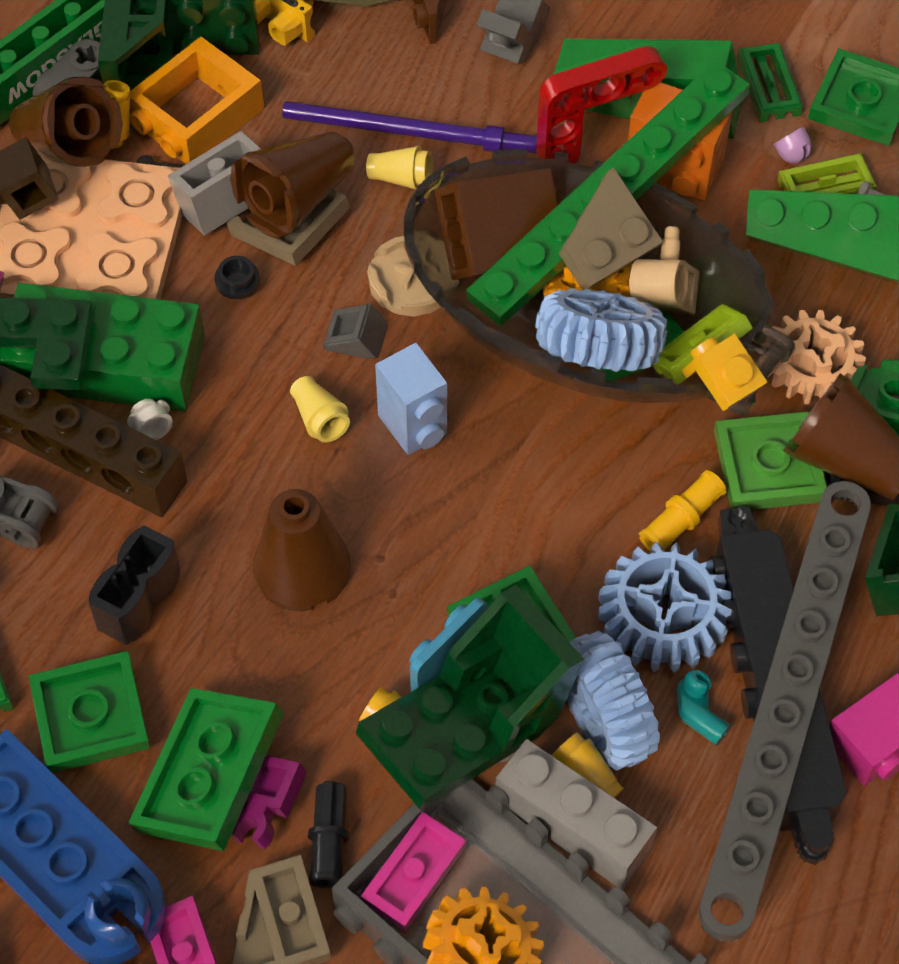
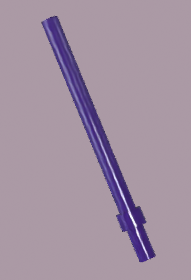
M289 101L284 102L282 117L285 119L483 146L484 151L501 153L502 149L536 154L537 136L505 132V127L487 125L486 129Z

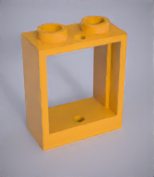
M199 37L129 92L130 123L134 129L141 135H149L160 144L168 156L171 158L177 157L185 164L225 141L264 109L261 80L203 37ZM199 78L223 96L224 99L186 128L160 107L195 79Z

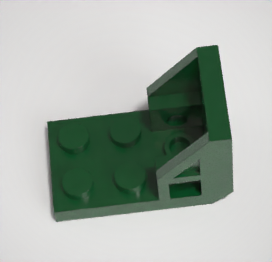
M105 0L98 54V65L102 83L104 84L108 80H118L127 84L131 91L199 37H203L224 54L259 55L260 38L255 0Z
M515 585L500 593L448 651L438 677L359 721L356 735L421 811L515 753L526 739L532 742L539 738L559 717L584 658L522 590Z

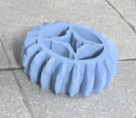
M570 288L566 291L558 290L553 292V294L544 296L540 310L537 312L535 328H537L536 339L539 341L540 347L547 350L552 356L562 357L565 362H575L580 364L581 367L590 366L598 370L611 369L617 372L620 369H625L632 372L638 368L645 369L652 364L658 363L666 342L667 331L665 329L667 319L663 317V313L657 308H653L647 302H639L636 297H626L620 293L614 294L604 290L593 291L588 288L584 290Z
M657 541L652 545L650 554H647L637 546L632 553V560L621 556L617 561L616 570L609 569V572L605 575L604 584L606 586H603L599 592L598 601L602 606L599 607L598 617L600 622L606 623L604 633L613 639H617L616 642L621 645L623 653L629 650L633 651L631 661L634 666L645 658L651 660L650 668L653 673L659 669L661 662H667L669 668L675 673L680 668L681 660H684L694 669L699 664L700 655L710 659L715 653L716 644H722L725 641L728 631L724 625L726 618L731 615V609L722 605V600L731 599V591L724 590L726 586L725 574L712 575L714 570L713 560L701 564L697 562L699 554L696 549L685 556L680 554V547L677 542L671 547L670 552H663ZM658 581L657 583L652 585H644L646 583ZM681 586L685 587L690 592L685 591ZM665 595H669L668 606L670 609L667 610L666 619L663 620L661 618L663 608L660 605H663ZM636 620L645 622V623L650 627L651 630H649L648 628L644 627L643 625H641V624H640L638 621H636ZM677 629H689L685 632L670 634Z
M600 631L589 635L586 633L573 639L569 643L579 652L584 661L568 694L567 701L570 706L569 711L574 715L577 725L586 740L591 738L608 766L616 771L626 766L630 768L646 760L649 755L658 751L660 740L659 722L654 716V706L647 695L648 689L643 686L639 672H636L632 666L630 657L623 653L621 645L615 642L611 636Z

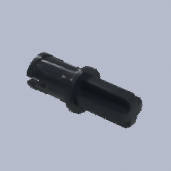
M324 781V783L316 787L314 826L308 830V839L312 841L309 883L314 887L330 889L342 878L344 843L349 840V831L345 829L347 789L343 783Z

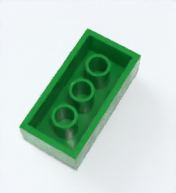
M18 283L14 298L91 301L94 312L82 389L52 390L70 398L135 405L144 399H153L155 402L164 400L170 406V410L187 411L205 338L199 304ZM0 347V365L31 379L35 349Z

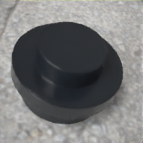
M231 256L220 263L215 272L214 280L217 290L223 296L230 299H243L252 295L257 290L260 284V275L257 267L246 257Z

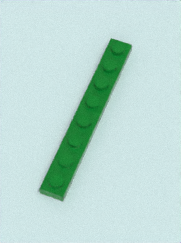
M715 60L466 290L467 300L499 326L504 325L566 267L558 253L576 226L577 220L597 190L601 179L610 169L614 168L634 199L637 200L749 95L750 84Z

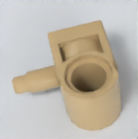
M668 226L665 228L664 239L661 244L660 260L636 259L634 261L629 280L630 297H636L639 302H647L653 308H657L661 312H668L670 315L694 316L696 312L699 271L685 260H679L680 230L678 227Z

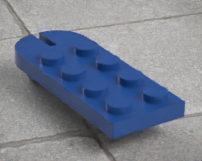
M5 729L0 734V878L80 959L91 964H119L133 958L142 951L135 935L126 926L120 927L112 917L119 912L150 943L161 930L166 915V898L158 878L8 729Z

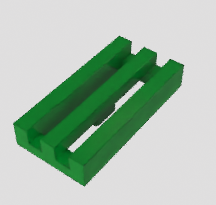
M780 43L739 49L737 60L744 80L750 84L749 94L759 122L768 121L769 115H774L776 120L784 119L785 113L791 112L792 117L801 116L803 105ZM765 55H770L786 101H781L774 83L775 80ZM752 57H754L755 63L757 65L760 77L762 79L770 103H767L765 94L763 92L760 80L758 78L755 66L752 61Z

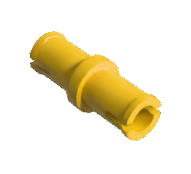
M705 470L680 496H672L666 502V509L645 529L639 532V538L643 545L651 552L652 545L657 541L662 551L665 552V549L685 530H693L700 524V516L727 493L723 481L715 473Z

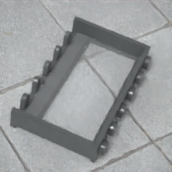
M473 779L421 811L414 803L332 887L333 902L336 907L333 913L336 918L350 932L357 934L361 930L375 942L373 950L386 964H427L432 950L423 948V940L427 934L428 929L426 926L433 910H438L442 899L446 895L456 900L460 889L466 888L472 897H477L482 886L488 888L490 898L495 900L503 892L509 894L507 905L512 909L522 904L527 907L522 919L525 922L537 921L539 928L534 938L544 941V947L538 957L542 961L541 964H707L708 961L702 954L698 953L692 962H689L670 946L672 934L662 923L656 921L650 928L628 910L630 899L624 891L614 886L607 893L587 876L589 865L581 855L573 852L568 858L564 857L547 842L548 830L539 820L533 818L526 825L508 810L509 799L501 788L493 785L486 791ZM424 812L466 840V849L408 930L404 932L370 909L361 901V895L420 814Z

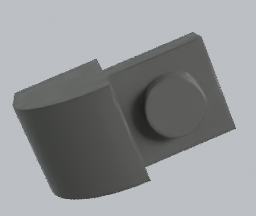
M498 0L494 13L482 9L476 24L486 33L480 50L517 64L524 63L540 37L550 7L544 0Z

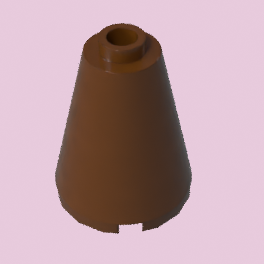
M86 76L70 77L17 105L10 115L9 126L13 137L17 141L27 137L37 151L69 165L87 167L100 164L106 160L103 158L111 149H115L120 142L123 126L121 109L116 98H111L103 88L106 86L101 81Z
M327 132L245 153L231 166L230 181L234 197L238 204L245 201L252 212L246 218L255 228L264 235L275 239L292 233L353 169L354 149L347 138L336 132Z
M840 373L805 418L793 439H790L783 451L796 460L894 500L899 494V435L849 378Z
M301 489L284 491L277 495L270 505L253 559L254 577L266 599L283 609L303 612L313 610L312 606L326 600L328 604L338 597L348 582L351 568L349 551L318 500L311 493Z

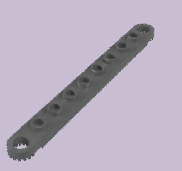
M841 481L833 483L822 494L699 906V922L702 925V929L711 938L719 939L718 941L720 942L740 940L748 933L756 914L871 508V501L867 492L852 482ZM841 497H844L843 500L848 498L850 499L849 502H854V506H857V513L849 516L841 515L833 509L831 502H834L836 498L838 500H841ZM724 899H727L726 901L732 900L734 904L737 903L738 908L741 909V920L733 925H725L718 922L711 911L713 903H716L718 900L723 901Z

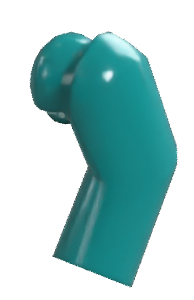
M692 670L686 674L683 680H680L676 690L678 714L685 724L717 746L727 735L731 725L709 710L708 690L711 688V680L708 675L699 670Z

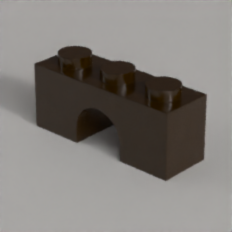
M27 137L0 150V205L8 204L18 219L21 220L59 200L47 164Z

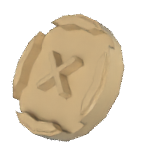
M412 234L395 237L380 245L375 251L371 263L369 262L367 270L371 295L380 306L395 314L412 317L430 314L444 306L454 294L457 280H451L445 246L436 240L432 243L423 240V236Z

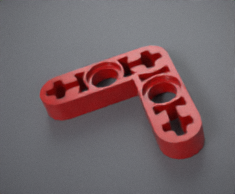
M644 46L559 72L549 77L542 84L539 91L536 151L545 169L551 168V172L554 174L561 173L573 167L579 160L584 110L649 90L664 79L667 73V66L656 48ZM609 78L606 82H604V83H602V84H600V85H597V84H599L602 80ZM565 121L563 124H561V125L555 127V126H556L557 124H559L560 122Z

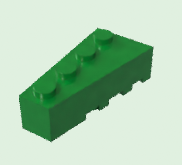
M564 38L554 72L555 75L559 72L636 48L652 46L658 50L667 66L666 76L660 83L684 90L715 60L738 75L733 43L729 40ZM609 78L602 80V81H601L599 84H597V85H600V84L606 82ZM643 92L598 105L585 111L630 119ZM742 102L733 109L728 138L734 139Z
M749 189L746 236L749 240L899 284V196Z

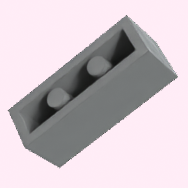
M528 739L523 742L496 777L495 785L501 788L508 796V810L526 824L533 818L539 820L547 828L549 840L569 854L576 852L581 855L592 870L621 890L625 888L652 851L657 831L655 825Z

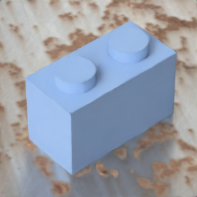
M414 343L375 364L378 416L407 455L421 448L429 449L439 443L443 436L447 435V382L418 344Z

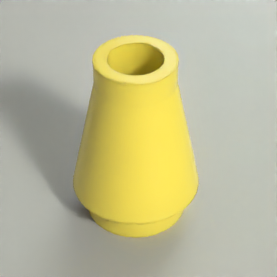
M420 146L383 153H369L366 163L368 179L381 180L419 190L421 186H429L431 184L433 175L431 151L422 150Z
M311 376L301 377L293 383L290 394L296 401L308 434L325 443L340 438L350 425L347 406L317 384Z

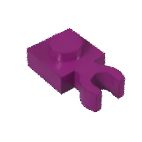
M266 755L243 807L245 810L241 811L231 834L237 843L242 844L247 832L257 827L252 837L254 842L262 849H266L270 845L274 836V828L271 824L274 815L288 818L307 774V771L300 762Z

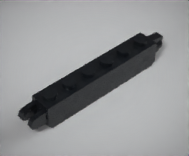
M748 506L720 510L718 519L720 538L716 555L710 556V560H713L714 565L712 575L725 574L726 586L724 590L731 591V599L722 600V605L731 609V615L726 618L724 626L726 629H732L735 642L730 646L733 670L735 673H742L745 689L741 690L744 716L746 719H753L755 721L794 588L780 536L770 530L759 531ZM820 688L780 826V831L791 830L795 848H798L797 853L800 855L799 859H803V863L807 862L815 866L826 859L829 852L828 848H831L835 838H833L834 832L831 831L833 828L832 821L839 813L840 806L847 794Z

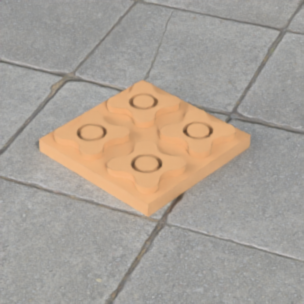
M37 151L48 166L59 200L21 220L18 219L8 204H2L0 210V271L4 272L0 298H14L18 283L161 300L183 216L168 178L169 174L179 168L107 159L97 165L77 167Z

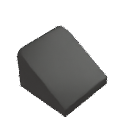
M372 304L334 310L323 347L326 351L368 359L378 358L387 330V321Z

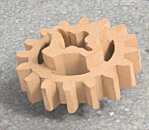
M799 310L797 321L785 315L782 317L780 327L772 326L762 355V357L766 358L763 369L765 373H774L771 384L774 388L784 384L788 387L787 398H792L798 392L803 394L804 404H809L812 396H819L821 398L840 373L851 381L855 371L864 366L866 357L862 355L865 345L864 341L853 340L856 328L851 326L842 329L840 327L842 317L838 315L831 321L824 320L823 310H818L815 318H809L805 310Z

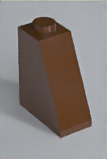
M551 168L455 182L434 189L451 280L483 274L558 206V190L553 182Z

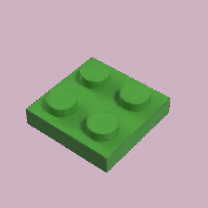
M809 411L715 422L714 435L730 509L749 506L750 510L820 503L822 494L827 488L823 471L796 460L783 451L790 439H793Z

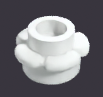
M153 399L141 400L133 406L127 419V426L158 440L165 436L172 427L173 420L168 413L170 406L164 400H158L157 402Z

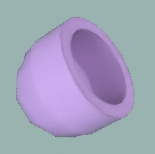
M804 126L773 144L779 156L791 164L800 163L803 159H806L810 155L812 148L810 137Z

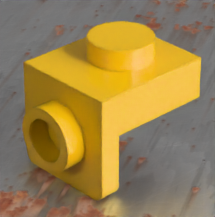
M735 333L720 343L713 336L690 351L694 360L681 370L686 378L698 373L722 411L727 410L768 383Z

